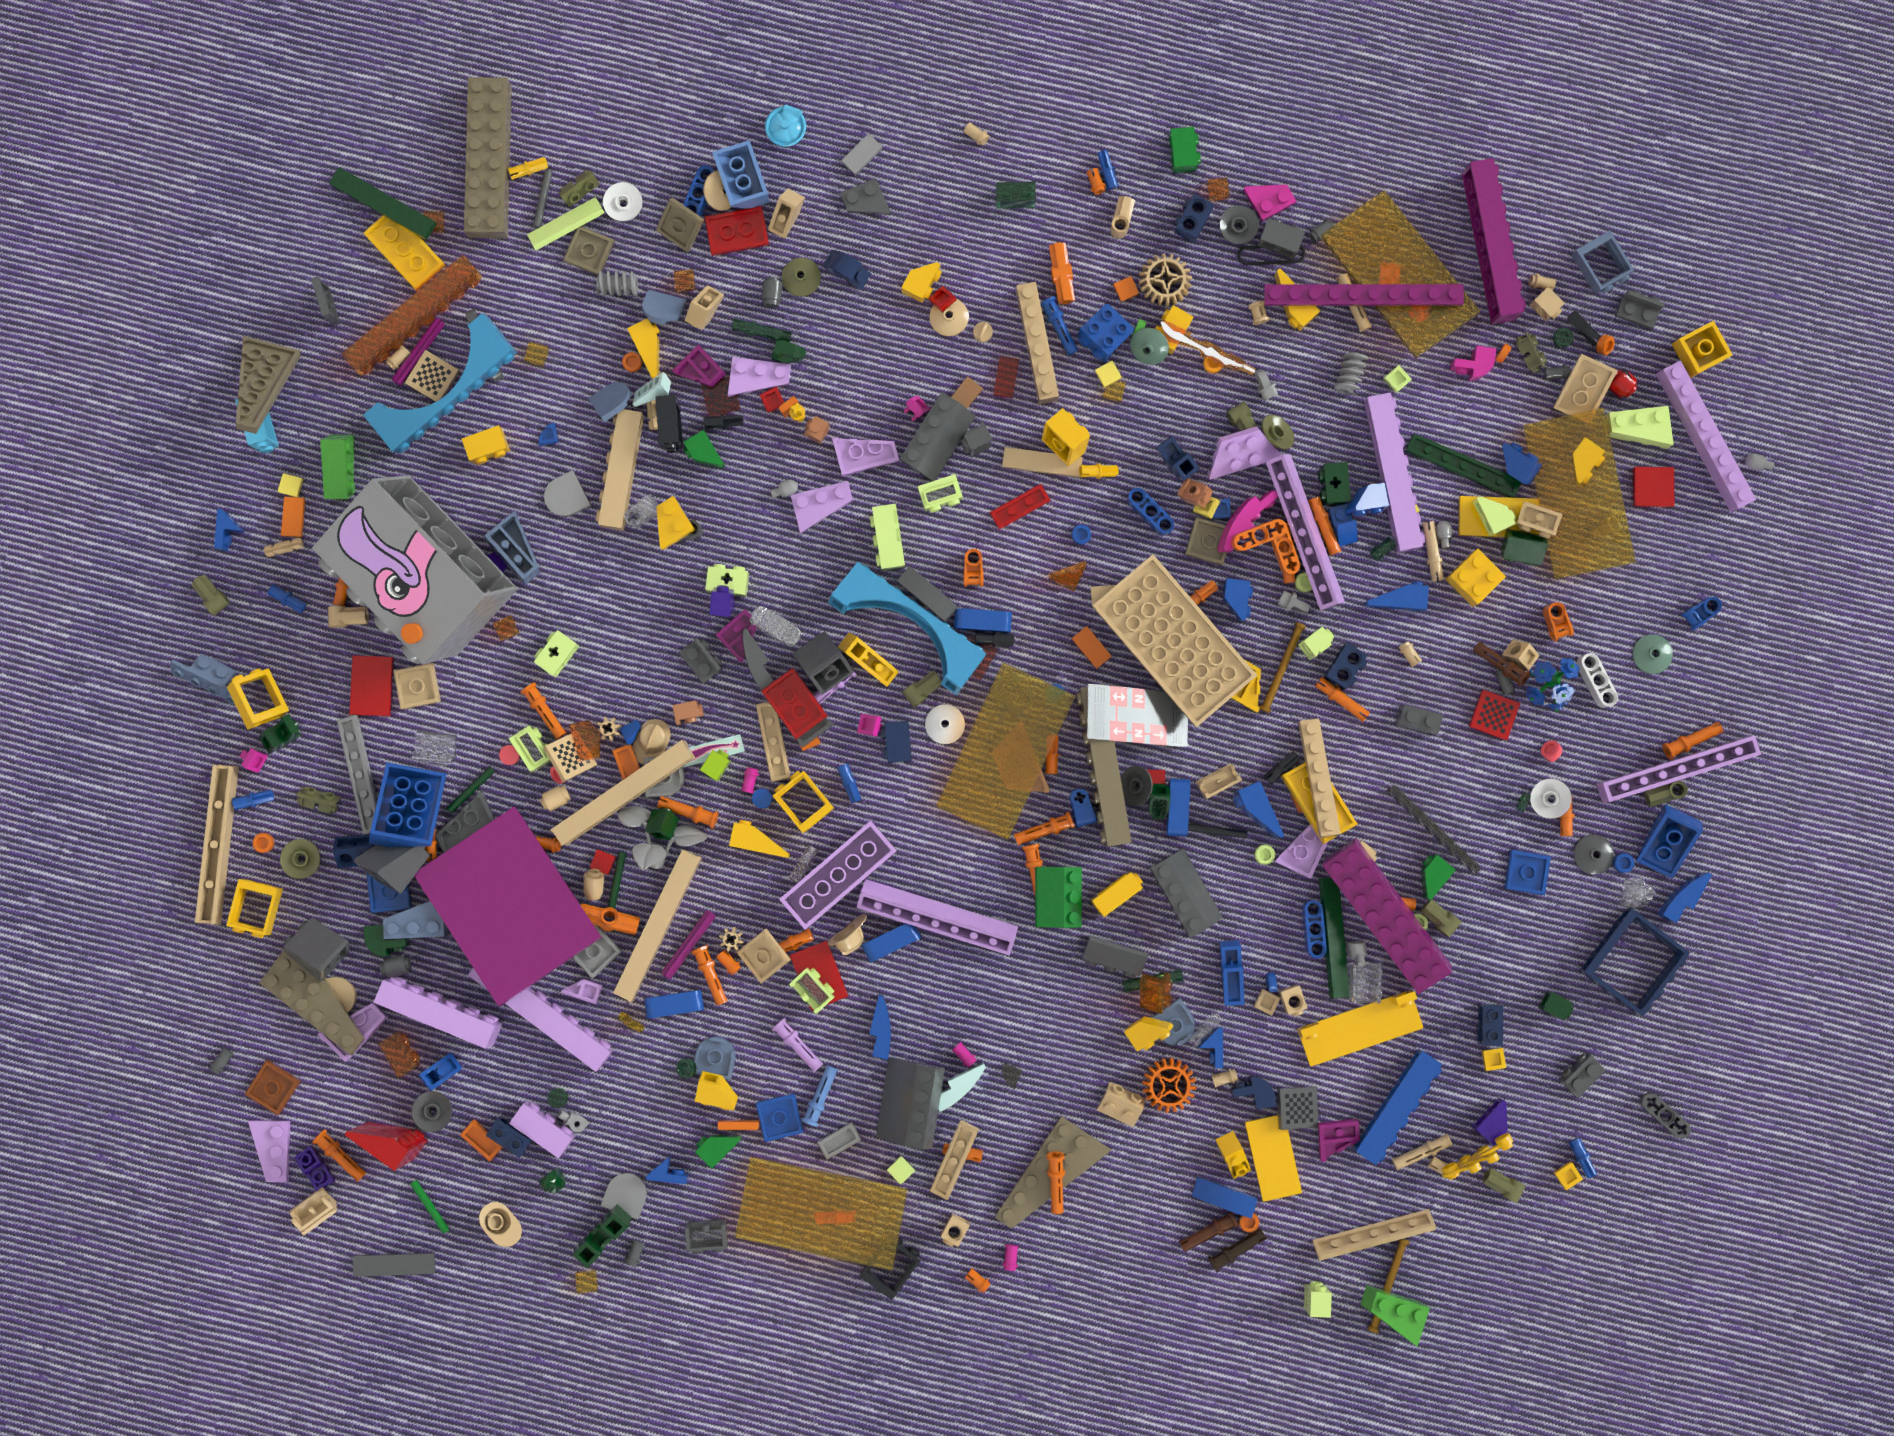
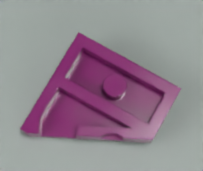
M699 344L672 370L675 375L713 387L726 374Z
M744 609L715 635L737 660L742 663L745 657L742 644V629L746 628L753 637L758 622Z
M1358 1119L1318 1123L1319 1159L1321 1162L1327 1161V1157L1336 1152L1340 1153L1347 1146L1360 1141Z

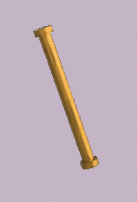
M1299 622L1294 624L1295 629L1265 701L1259 707V710L1270 714V707L1302 630L1306 628L1304 624Z
M1407 1239L1397 1240L1399 1243L1383 1287L1384 1291L1391 1292L1405 1248L1410 1243ZM1374 1315L1371 1325H1368L1367 1330L1378 1334L1381 1320Z

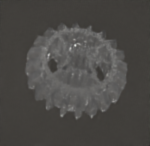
M757 606L756 610L751 614L752 616L749 619L751 624L788 647H794L799 641L802 634L801 630L766 607Z

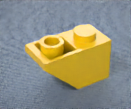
M936 262L910 270L901 287L902 293L923 303L924 299H928L933 291V288H931L933 282H938L942 274L940 263Z
M1586 437L1572 454L1576 484L1579 486L1582 482L1585 484L1593 475L1590 471L1594 466L1599 467L1605 459L1603 456L1605 450Z
M1144 1016L1129 1025L1124 1033L1137 1052L1141 1049L1146 1051L1155 1044L1154 1041L1157 1039L1162 1041L1171 1035L1170 1030L1173 1028V1024Z
M702 1071L698 1081L695 1102L720 1107L723 1110H734L738 1096L724 1077Z
M1234 1131L1215 1139L1233 1179L1244 1176L1251 1171L1244 1150Z

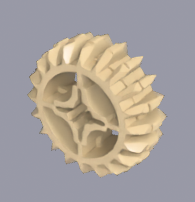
M1162 253L1161 259L1155 255L1154 261L1148 259V265H1143L1142 269L1144 272L1139 274L1143 279L1139 280V284L1144 286L1140 290L1141 292L1147 291L1144 296L1146 299L1150 296L1152 297L1150 303L1153 304L1157 300L1158 306L1165 302V306L1169 307L1170 301L1173 305H1176L1177 299L1183 301V295H1188L1189 291L1187 289L1191 288L1192 284L1189 281L1192 280V276L1187 275L1190 273V268L1183 269L1186 266V262L1179 263L1180 257L1173 260V254L1166 258L1165 253ZM1161 267V274L1150 278L1151 272ZM1168 267L1174 269L1178 274L1171 273ZM1164 273H1165L1166 280H1169L1168 283H1167V286H1166L1165 281L1162 280V278H1163V276H1164ZM1181 282L1180 288L1169 294L1170 286ZM1152 285L1160 287L1162 293L1157 292Z

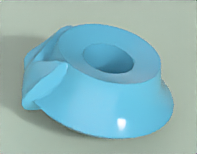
M787 104L774 109L768 115L765 122V131L768 138L774 144L783 147L798 143L806 131V121L802 115V110Z

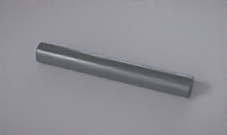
M545 169L533 223L535 228L541 227L553 172Z

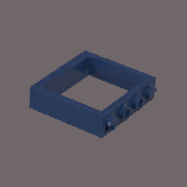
M1626 908L1580 968L1579 972L1635 1015L1643 1016L1648 1010L1652 1009L1651 1004L1654 1000L1662 996L1664 993L1663 988L1666 984L1674 980L1676 977L1675 972L1678 968L1686 964L1685 961L1690 952L1633 908ZM1632 921L1636 922L1675 952L1637 1005H1634L1594 974Z

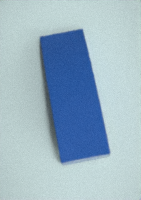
M1702 872L1686 881L1669 896L1657 915L1669 922L1677 923L1685 908H1695L1713 874Z
M1239 940L1219 941L1224 1006L1245 1005L1241 944Z
M879 994L869 1035L877 1036L872 1056L888 1060L891 1045L890 1016L884 995Z
M1198 1176L1191 1195L1251 1219L1258 1200L1252 1195Z

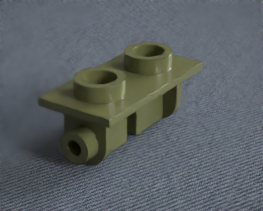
M584 170L583 173L574 179L577 182L575 185L570 182L560 189L561 191L558 194L569 208L600 185L592 171Z
M1525 332L1527 337L1524 338L1523 335L1517 337L1516 345L1522 355L1530 353V356L1524 358V361L1529 371H1532L1534 374L1540 371V366L1546 368L1545 363L1548 361L1543 351L1539 353L1537 349L1539 342L1536 336Z
M303 787L296 793V796H298L297 803L300 806L315 809L317 803L319 804L318 811L329 814L337 812L338 806L336 804L341 800V797L335 796L334 793L317 791L313 787Z

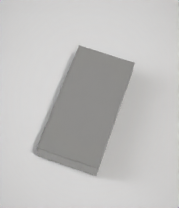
M868 133L841 162L856 176L883 149V146Z
M850 1122L817 1141L828 1160L861 1141L862 1138L853 1122Z

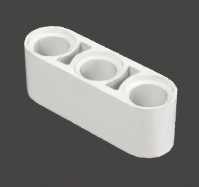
M1593 653L1580 656L1576 664L1580 668L1579 672L1595 703L1602 708L1615 705L1618 701L1617 692L1598 656ZM1585 658L1591 660L1590 668L1585 666ZM1595 675L1601 680L1599 686L1594 683ZM1604 693L1609 695V703L1603 701Z

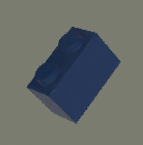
M909 722L884 723L885 727L881 728L882 739H886V747H883V758L888 759V763L912 761Z

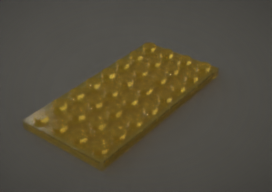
M1385 190L1321 234L1324 243L1357 284H1458ZM1465 291L1464 304L1462 306H1375L1415 359L1480 313V310Z
M1604 408L1523 425L1528 452L1539 457L1538 461L1543 464L1534 478L1539 506L1563 514L1556 531V536H1550V539H1547L1554 579L1636 563ZM1586 437L1605 450L1603 454L1605 459L1599 467L1594 466L1590 471L1593 475L1586 484L1582 482L1579 486L1576 484L1572 454Z
M1003 662L936 807L1008 840L1076 695Z
M751 1157L735 1238L893 1270L908 1188Z

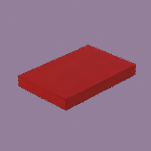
M762 206L704 216L712 256L769 246Z
M352 655L349 715L391 717L394 657Z
M794 668L761 690L796 740L828 717Z
M827 940L790 955L797 976L807 967L810 970L814 968L821 976L819 980L823 984L828 983L835 992L832 994L835 997L828 1004L849 996ZM808 975L801 980L804 986L820 1003L828 997Z

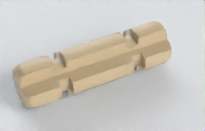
M656 400L646 403L648 419H650L648 426L650 430H657Z
M295 538L292 541L287 540L276 543L274 546H265L264 553L267 557H271L276 554L294 551V549L304 548V543L301 538Z

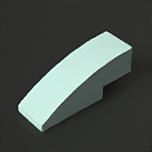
M984 1062L948 1079L950 1088L941 1091L939 1112L952 1106L974 1086L986 1068Z

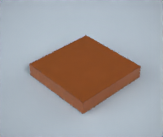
M266 1060L244 1095L278 1116L285 1108L301 1080L270 1060Z

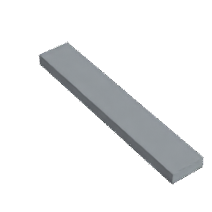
M353 715L337 720L364 835L370 834L377 805V795L358 715Z

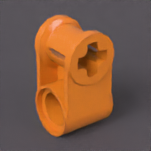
M970 549L965 554L964 587H967V585L984 586L982 554L977 549ZM969 554H977L979 556L978 562L970 563L968 561Z
M1559 602L1546 605L1543 609V616L1552 641L1556 642L1559 638L1567 635L1573 636L1574 629L1565 606ZM1552 607L1558 610L1556 617L1551 614Z

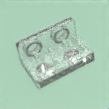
M417 730L415 733V751L412 754V759L418 760L421 763L434 762L442 766L452 764L456 758L457 735Z
M1350 962L1349 1002L1381 1003V977L1383 974L1381 963L1366 962L1365 966L1359 967L1357 962Z

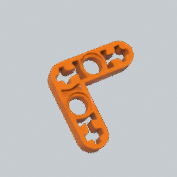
M1281 519L1268 521L1233 536L1231 545L1236 551H1245L1271 541L1278 564L1284 574H1295L1300 569V562L1287 525ZM1275 524L1280 525L1281 528L1278 530V532L1274 531L1269 533L1267 530L1274 528ZM1258 529L1264 534L1261 541L1256 540L1254 536L1255 531ZM1249 538L1251 540L1243 543V547L1237 544L1240 539ZM1282 541L1288 545V550L1284 553L1279 550V544ZM1291 554V557H1287L1284 559L1282 557ZM1289 562L1294 563V566H1292L1291 569L1286 568V565H1288Z

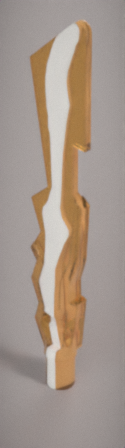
M1161 320V326L1168 342L1199 350L1202 358H1211L1214 364L1219 363L1223 368L1230 367L1234 372L1243 371L1250 375L1254 374L1256 368L1247 365L1244 360L1236 355L1225 353L1220 347L1207 340L1201 342L1190 337L1191 332L1166 320Z

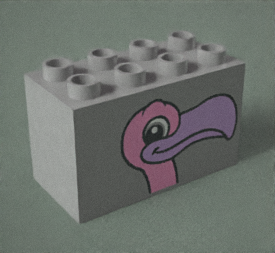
M409 475L371 479L312 547L321 557L318 563L322 570L332 577L339 576L348 585L346 590L348 597L360 606L367 605L376 615L374 618L376 626L388 635L394 634L404 644L401 648L403 654L416 664H427L458 655L518 590L504 573ZM408 623H417L423 630L422 639L417 643H406L401 637L402 627Z

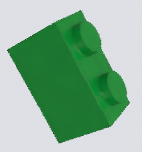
M1194 127L1170 129L1169 143L1172 172L1196 171L1198 164H1201L1200 152L1196 150V145H1199L1198 133H1195Z

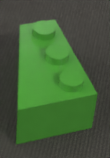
M331 434L320 440L324 499H349L355 493V483L353 482L355 435Z
M1367 1285L1360 1305L1418 1347L1430 1307L1420 1301Z

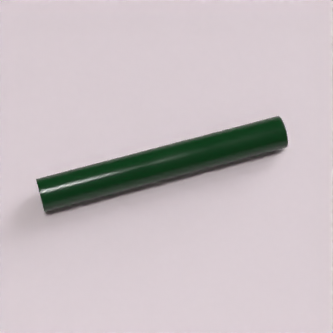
M489 766L447 809L453 813L495 770Z
M618 852L608 907L614 909L616 908L626 858L625 852Z

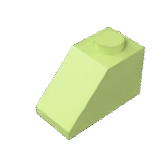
M1481 496L1472 501L1489 537L1516 524L1513 511L1509 510L1506 505Z

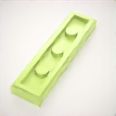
M595 197L530 232L527 236L534 249L538 250L604 214V211Z

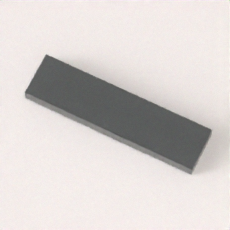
M435 1252L353 1256V1277L435 1273Z

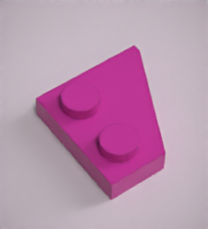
M1287 184L1246 186L1243 189L1261 222L1297 202Z

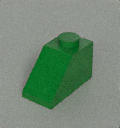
M704 430L683 442L686 446L683 450L688 459L693 458L697 463L721 469L725 467Z
M1437 854L1428 855L1422 862V865H1424L1421 868L1423 898L1429 901L1432 900L1456 870Z
M711 1135L707 1139L704 1136L696 1144L698 1149L695 1153L712 1169L742 1137L740 1135Z

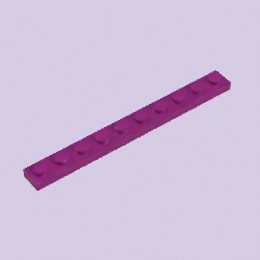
M1463 284L1264 285V306H1462L1464 304Z

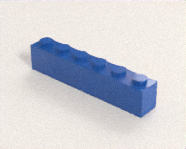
M1418 1049L1360 1136V1141L1355 1144L1353 1150L1375 1165L1378 1162L1381 1163L1386 1157L1387 1153L1385 1151L1389 1145L1392 1146L1396 1142L1398 1137L1396 1134L1400 1128L1403 1129L1409 1121L1407 1118L1410 1113L1415 1112L1420 1104L1418 1101L1421 1096H1425L1430 1090L1431 1086L1429 1084L1433 1078L1436 1079L1440 1075L1442 1064Z

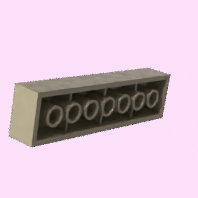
M468 77L464 232L468 238L508 239L510 177L508 168L510 167L512 85L508 78Z
M1083 687L1078 690L1075 697L1077 706H1081L1082 711L1079 714L1080 725L1085 728V732L1082 734L1083 743L1088 745L1089 752L1086 753L1087 765H1091L1092 772L1089 773L1090 784L1095 786V792L1092 793L1093 802L1098 804L1099 809L1096 812L1097 824L1101 823L1102 831L1099 832L1101 844L1104 843L1105 847L1132 843L1115 743L1110 740L1087 738L1088 687Z

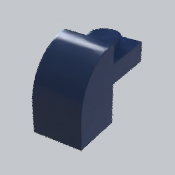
M837 250L830 252L822 266L835 277L845 279L858 290L863 289L871 275L868 270L861 266L862 263Z
M1171 435L1155 447L1165 461L1164 464L1180 480L1185 481L1200 469L1191 455L1184 452Z
M1248 1076L1250 1084L1244 1081L1235 1083V1087H1230L1233 1097L1252 1094L1254 1108L1257 1110L1277 1106L1273 1088L1267 1081L1258 1076Z

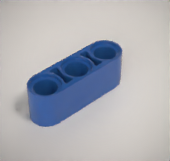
M703 165L697 170L683 204L689 209L697 210L696 214L700 217L703 215L707 201L704 195L701 198H696L694 195L698 191L703 192L705 180L702 179V176L714 172L712 167L708 165Z
M1134 488L1130 491L1127 497L1129 506L1160 536L1170 534L1174 528L1173 519L1143 489ZM1139 494L1142 497V501L1134 502L1131 496ZM1146 508H1153L1156 515L1148 516L1145 511ZM1160 522H1167L1170 526L1169 530H1162L1159 525Z
M963 608L955 610L954 629L1011 633L1012 612Z
M1170 778L1171 797L1169 813L1167 814L1166 835L1187 837L1190 779Z
M1308 900L1302 905L1305 950L1310 957L1322 958L1326 953L1323 908L1320 902ZM1312 903L1317 907V911L1313 915L1308 912V906ZM1315 923L1318 925L1319 930L1313 935L1310 933L1309 928ZM1317 943L1321 949L1318 954L1314 955L1311 947Z
M905 923L861 946L869 963L922 937L916 926Z
M701 990L644 998L647 1019L704 1010Z

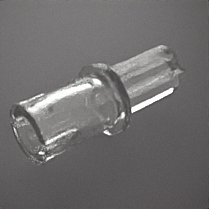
M807 844L800 859L796 860L798 863L789 879L795 883L800 882L807 868H811L810 864L819 850Z
M1213 1012L1203 1024L1198 1025L1199 1028L1187 1039L1188 1042L1192 1044L1197 1038L1198 1040L1192 1046L1198 1048L1222 1021L1220 1015Z

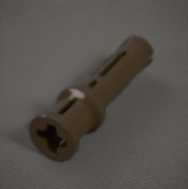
M1259 1228L1228 1248L1223 1247L1222 1251L1207 1258L1215 1272L1218 1273L1219 1269L1229 1263L1233 1264L1235 1258L1267 1238Z

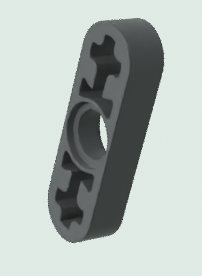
M1647 1092L1640 1097L1641 1107L1673 1136L1684 1139L1690 1135L1691 1127L1689 1123L1656 1094ZM1647 1098H1654L1652 1102L1656 1106H1658V1108L1655 1109L1653 1106H1647ZM1663 1110L1670 1112V1118L1667 1121H1662L1660 1118ZM1675 1122L1683 1126L1684 1132H1678V1128L1672 1125V1123Z

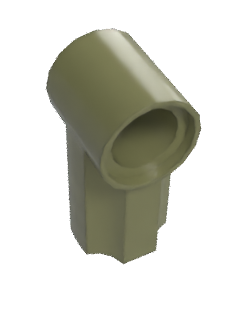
M1244 401L1226 411L1229 421L1234 427L1238 428L1239 432L1257 426L1252 418L1251 410Z
M203 574L193 580L191 586L202 598L203 605L212 615L215 616L230 604L229 599L222 591L215 587L207 575Z
M933 670L918 682L908 686L902 691V694L912 707L915 708L925 701L928 695L941 687L942 680Z
M1675 781L1644 791V797L1648 806L1653 807L1685 797L1688 787L1682 781ZM1674 785H1678L1680 788L1678 795L1672 792Z
M1433 899L1431 901L1428 900L1419 911L1436 925L1435 928L1448 938L1462 923L1455 915L1444 910Z
M1492 1168L1486 1171L1482 1181L1483 1184L1500 1192V1195L1516 1204L1526 1185L1511 1177L1508 1178Z

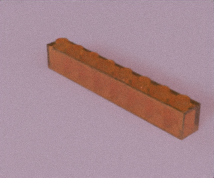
M463 254L346 349L342 356L360 376L370 373L375 364L386 360L391 351L399 349L401 345L403 346L407 338L415 336L423 325L430 324L434 320V316L439 312L446 311L450 306L449 304L454 300L462 298L465 291L470 287L473 288L478 285L482 278L481 274Z

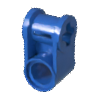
M1717 597L1705 598L1688 608L1681 616L1686 618L1692 626L1691 630L1694 631L1721 611L1722 602ZM1708 601H1710V602L1713 603V605H1714L1713 611H1709V610H1708V608H1707V602H1708Z
M1084 789L1072 790L1069 800L1077 828L1096 823L1095 812L1088 793ZM1077 792L1084 796V798L1081 799V803H1079V801L1074 800V797L1077 796Z

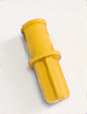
M541 157L529 162L524 161L523 164L511 168L509 167L508 171L511 179L514 180L528 174L531 176V173L547 169L548 163L545 157Z
M799 403L791 405L789 412L791 418L795 422L796 420L802 422L805 418V409Z
M1097 463L1096 465L1079 466V476L1081 478L1096 477L1100 479L1101 477H1115L1119 474L1117 465H1101Z

